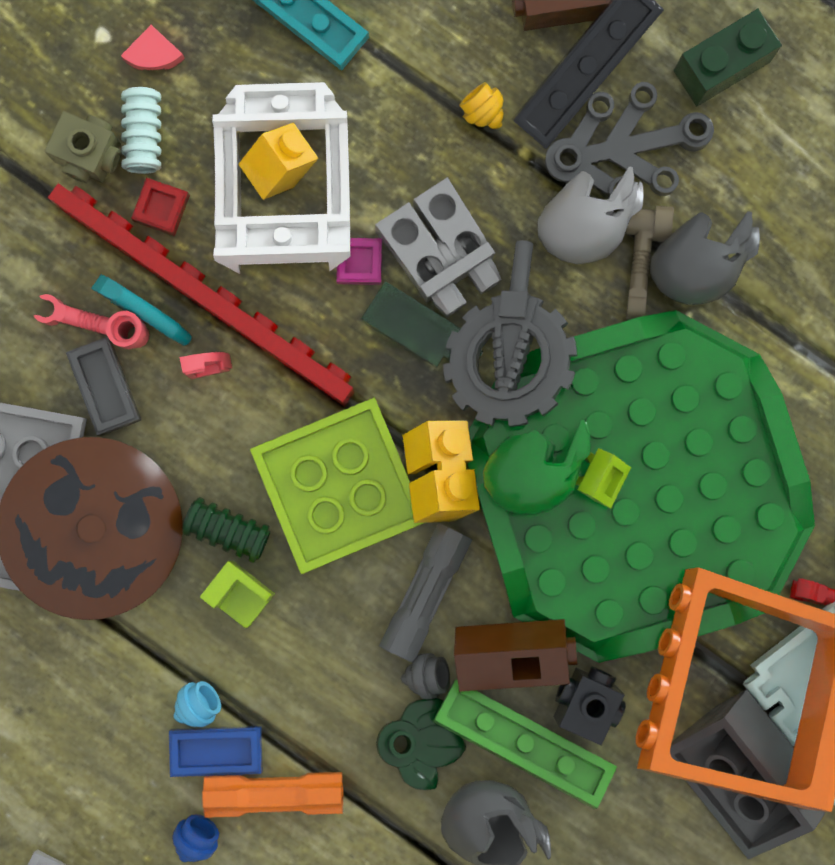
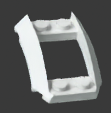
M324 82L235 85L225 98L226 105L219 114L213 115L212 119L215 150L214 226L216 231L213 252L214 260L239 274L241 265L328 262L329 271H331L351 257L347 111H343L335 101L334 94ZM293 122L298 130L325 129L327 214L241 217V168L238 165L240 162L239 132L271 131Z

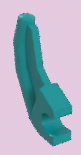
M100 274L92 286V290L110 300L115 306L124 311L134 313L141 320L183 346L191 342V334L177 321L109 277Z

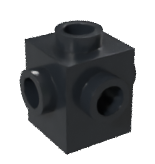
M591 666L589 673L576 667L570 678V684L560 685L556 694L555 701L559 705L553 717L559 727L602 746L610 726L615 728L619 724L626 707V703L622 701L625 696L618 686L614 685L617 678L596 667Z

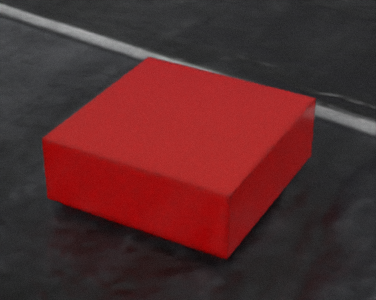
M146 177L131 219L136 223L175 236L190 195L187 191Z

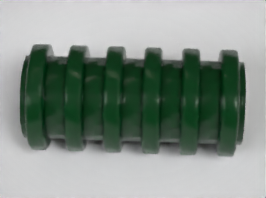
M201 497L193 501L183 523L184 535L190 536L193 533L196 535V539L201 542L204 539L210 540L209 545L213 547L220 544L223 546L222 550L227 553L232 549L236 551L235 555L239 558L243 555L249 556L248 560L251 563L259 560L270 535L269 525L264 524L262 527L256 525V520L250 519L247 522L243 520L244 516L240 513L236 516L230 515L231 511L227 508L220 511L217 509V504L212 502L208 506L204 504L205 500Z

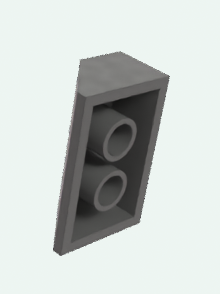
M746 689L715 706L674 739L671 743L670 754L678 762L784 786L787 782L794 747ZM686 781L748 860L814 831L826 813L824 811L802 809Z

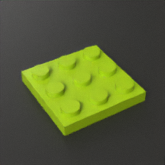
M375 397L250 449L301 574L424 524L414 523L409 489L410 481Z

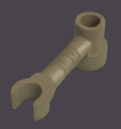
M656 206L655 210L641 209L631 217L627 226L626 234L635 235L626 321L645 316L649 278L648 266H650L652 241L663 242L672 234L674 207Z

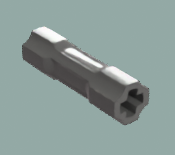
M440 523L437 524L423 553V559L398 611L394 614L379 647L412 663L415 661L428 634L429 625L473 539Z

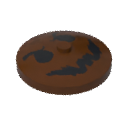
M99 437L74 438L56 443L30 458L13 476L0 502V557L2 563L18 589L28 599L49 612L81 620H98L123 614L150 598L162 586L175 565L183 534V520L179 500L171 482L161 468L144 453L130 445Z

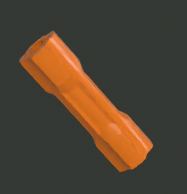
M342 772L307 773L300 777L246 778L242 775L204 777L202 791L204 818L240 817L246 813L301 811L308 815L343 814Z

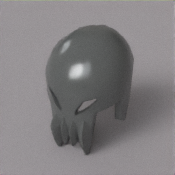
M747 211L725 243L707 239L713 223L709 216L703 212L686 221L660 244L651 259L650 273L658 289L670 299L686 305L710 303L726 295L736 285L746 261L758 254L760 233L758 227H753L752 212ZM735 253H736V255H734L733 257H731V258L729 259V256H728L729 254H735Z
M494 780L474 781L458 789L446 804L441 818L442 836L449 848L464 860L474 865H520L528 853L523 839L532 853L537 852V844H539L548 860L551 858V843L547 826L534 818L524 796L512 786Z

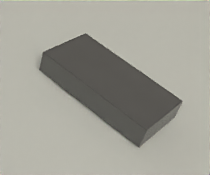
M108 336L66 352L97 436H103L141 421L114 346Z

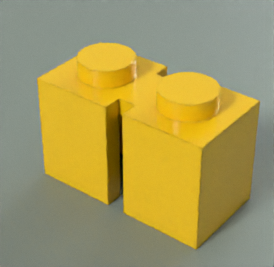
M426 421L403 435L408 474H417L437 463V470H433L409 483L414 523L454 522L480 510L474 469L466 470V464L473 461L468 421Z

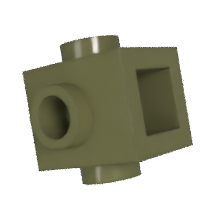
M65 111L62 112L45 149L46 154L55 163L64 167L62 172L65 175L86 184L89 178L103 183L108 173H114L122 155V150L119 149L121 143L111 131L112 125L92 115H88L86 120Z

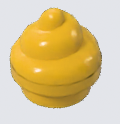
M484 82L472 90L459 104L465 112L463 118L469 124H475L478 127L488 125L492 129L502 127L504 99L496 87L491 89Z

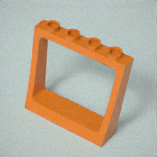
M699 567L686 569L682 584L679 583L674 587L669 599V607L675 611L671 628H667L662 633L658 644V652L664 656L660 674L657 673L651 678L647 688V698L653 704L649 720L642 721L636 733V745L642 748L637 769L802 809L832 812L835 799V614ZM708 592L811 629L818 637L788 778L784 786L678 762L671 757V743Z

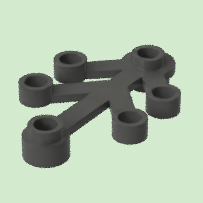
M640 82L632 88L629 95V104L605 142L587 146L599 123L609 119L614 110L613 98L608 93L597 92L589 98L586 106L587 113L572 137L559 139L549 147L545 157V165L548 173L554 179L564 183H568L581 171L587 172L594 180L592 187L606 194L609 199L613 188L622 177L613 179L593 165L609 160L625 171L628 167H633L634 176L650 185L651 190L656 195L668 196L678 186L679 177L677 172L670 167L657 168L636 154L677 144L687 151H700L712 139L714 126L709 117L702 113L694 112L686 115L679 125L630 136L643 113L649 111L657 100L656 88L648 82ZM639 91H645L649 94L651 101L645 104L637 101L635 94ZM596 101H603L606 103L608 111L597 113L593 109L592 104ZM692 123L700 124L704 129V134L701 136L693 135L689 130V125ZM566 152L574 155L576 163L566 166L560 161V155ZM659 175L668 176L672 181V186L669 188L660 187L657 183V177Z

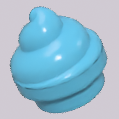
M207 682L188 683L177 693L173 716L179 723L191 727H205L212 723L216 714L220 712V698L215 689Z

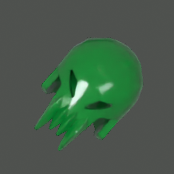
M583 419L580 420L563 463H553L555 444L537 430L521 435L511 434L489 456L483 469L484 487L493 501L506 511L512 513L537 515L553 510L567 500L575 490L582 462L590 455L591 442L588 423Z

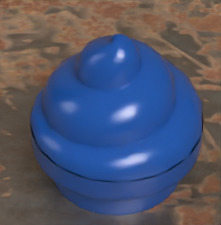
M191 815L187 819L180 821L172 835L175 851L182 862L206 860L214 854L218 847V828L210 819L204 818L202 815Z

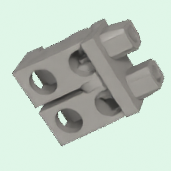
M448 177L414 198L413 207L408 202L375 224V233L379 238H382L383 244L391 251L426 303L432 301L446 318L467 304L455 284L469 276L482 295L498 285L502 280L492 260L495 251L489 242L486 241L483 233ZM423 222L426 224V226L428 227V229L430 230V232L432 233V235L434 236V238H435L436 240L433 239V237L431 236V234L429 233V231L427 230V228L425 227V225L423 224Z

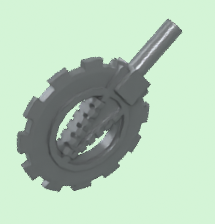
M524 240L516 241L510 290L502 291L501 295L492 297V304L481 310L477 305L469 310L462 317L466 323L458 333L452 330L445 347L451 350L450 363L443 364L445 382H453L457 391L452 395V398L463 411L471 407L474 411L478 412L475 418L477 421L494 426L495 420L508 421L509 427L529 424L527 417L539 411L544 417L558 405L554 399L562 388L569 390L575 376V372L569 370L571 357L577 356V346L574 336L567 338L563 330L568 325L567 321L556 309L551 313L543 309L544 301L528 293L534 244ZM490 337L493 339L495 388L497 390L485 384L479 373L478 359L483 346ZM533 337H535L541 348L542 361L539 370L529 384L517 390V383L520 382V374H522L523 365L527 360L526 356L529 354L530 345H532Z

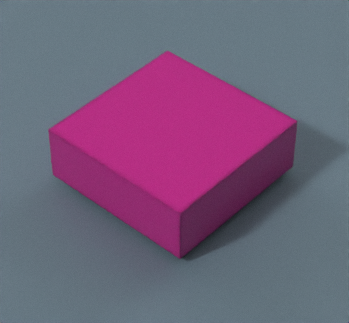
M350 238L351 257L337 266V284L381 285L382 238Z

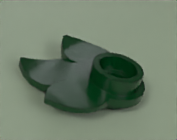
M420 699L410 703L405 708L400 720L386 724L377 736L376 747L380 758L385 763L397 767L403 781L415 789H436L438 783L437 767L454 763L466 750V745L460 736L433 722L443 702L442 699ZM403 735L407 740V747L403 752L398 753L394 748V741L398 736Z

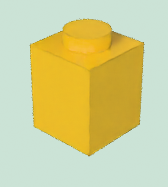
M293 122L263 133L238 165L261 198L265 200L294 188L319 158Z

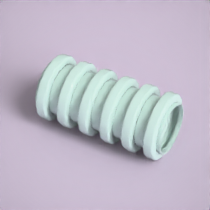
M147 87L128 88L121 93V99L126 102L121 107V113L126 116L121 121V126L126 129L121 134V140L126 143L121 148L122 154L126 156V159L121 161V167L131 173H154L161 169V162L157 160V157L161 155V148L157 146V143L161 142V134L157 132L161 128V121L157 119V116L161 115V107L157 105L161 101V94Z

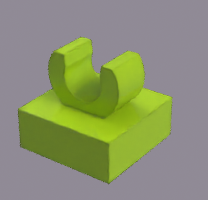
M598 448L595 455L590 452V455L585 459L590 465L584 476H578L576 482L577 490L595 502L611 509L631 467L614 454Z

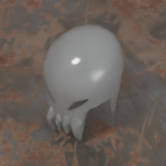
M633 167L627 168L607 200L589 196L594 180L587 172L581 171L570 180L545 206L538 219V237L547 252L561 261L577 265L599 261L608 257L622 242L631 217L639 212L643 206V183L639 182L638 184V182H634Z

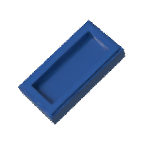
M262 726L169 730L170 777L261 774L263 772Z

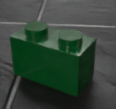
M759 8L684 52L673 71L696 107L769 64L782 47V44Z

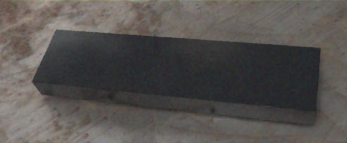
M611 0L511 120L547 149L664 9L655 0Z

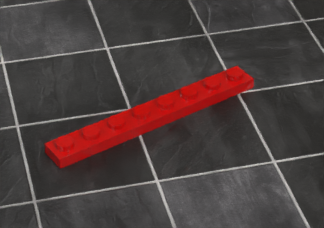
M58 183L47 197L60 210L344 407L355 393L354 388L348 384L352 377L331 362L326 368L311 359L315 351L295 337L289 343L275 334L278 326L259 312H256L253 317L238 308L242 301L225 288L220 286L215 292L202 283L206 277L203 273L186 261H183L180 267L166 258L170 251L150 236L141 241L132 235L130 231L134 226L117 213L111 211L106 217L93 208L97 200L81 188L75 186L70 192Z

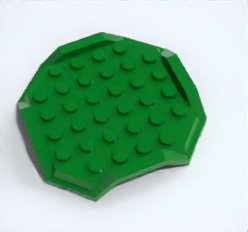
M677 310L637 317L574 336L577 356L571 357L569 370L575 372L573 382L569 390L561 389L554 399L558 405L544 417L539 411L527 417L529 424L517 427H509L508 421L495 420L494 426L484 424L476 419L471 424L469 435L473 461L467 463L468 469H474L478 499L501 571L512 617L522 622L565 619L567 638L576 637L577 652L597 663L658 649L660 637L667 628H671L675 611L669 607L671 592L677 584H682L686 569L699 567L780 595L815 527L810 478L783 394L761 355ZM541 348L532 350L527 354L526 363L523 365V372L520 374V382L517 383V390L529 384L537 374L542 361ZM494 382L491 388L497 390ZM581 419L588 423L591 453L595 455L597 449L600 448L614 454L631 467L611 509L595 502L578 491V486L576 485L575 490L567 500L553 510L537 515H519L506 511L497 505L485 489L483 480V469L489 456L511 434L521 435L537 430L555 444L553 463H563ZM585 460L582 462L578 476L582 477L585 475L590 463ZM708 592L697 637L740 624L762 615L764 612Z

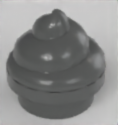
M432 653L419 654L415 661L406 668L405 674L401 676V681L421 698L435 699L439 694L446 693L449 688V667L443 657H436Z

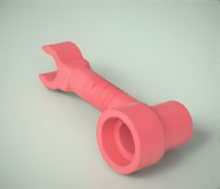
M49 294L39 296L41 299L54 305V312L51 316L42 317L34 315V318L41 323L49 326L62 323L92 330L93 332L107 335L113 344L123 349L141 348L149 340V330L144 321L132 312L119 311L111 317H104L64 305L60 299ZM135 327L134 335L128 339L130 329Z

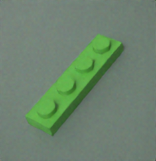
M456 679L453 681L433 720L434 723L593 809L599 807L617 768L614 764L476 690L459 692L458 680Z

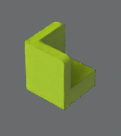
M227 561L201 594L200 598L213 608L219 607L244 628H248L275 593L235 561Z

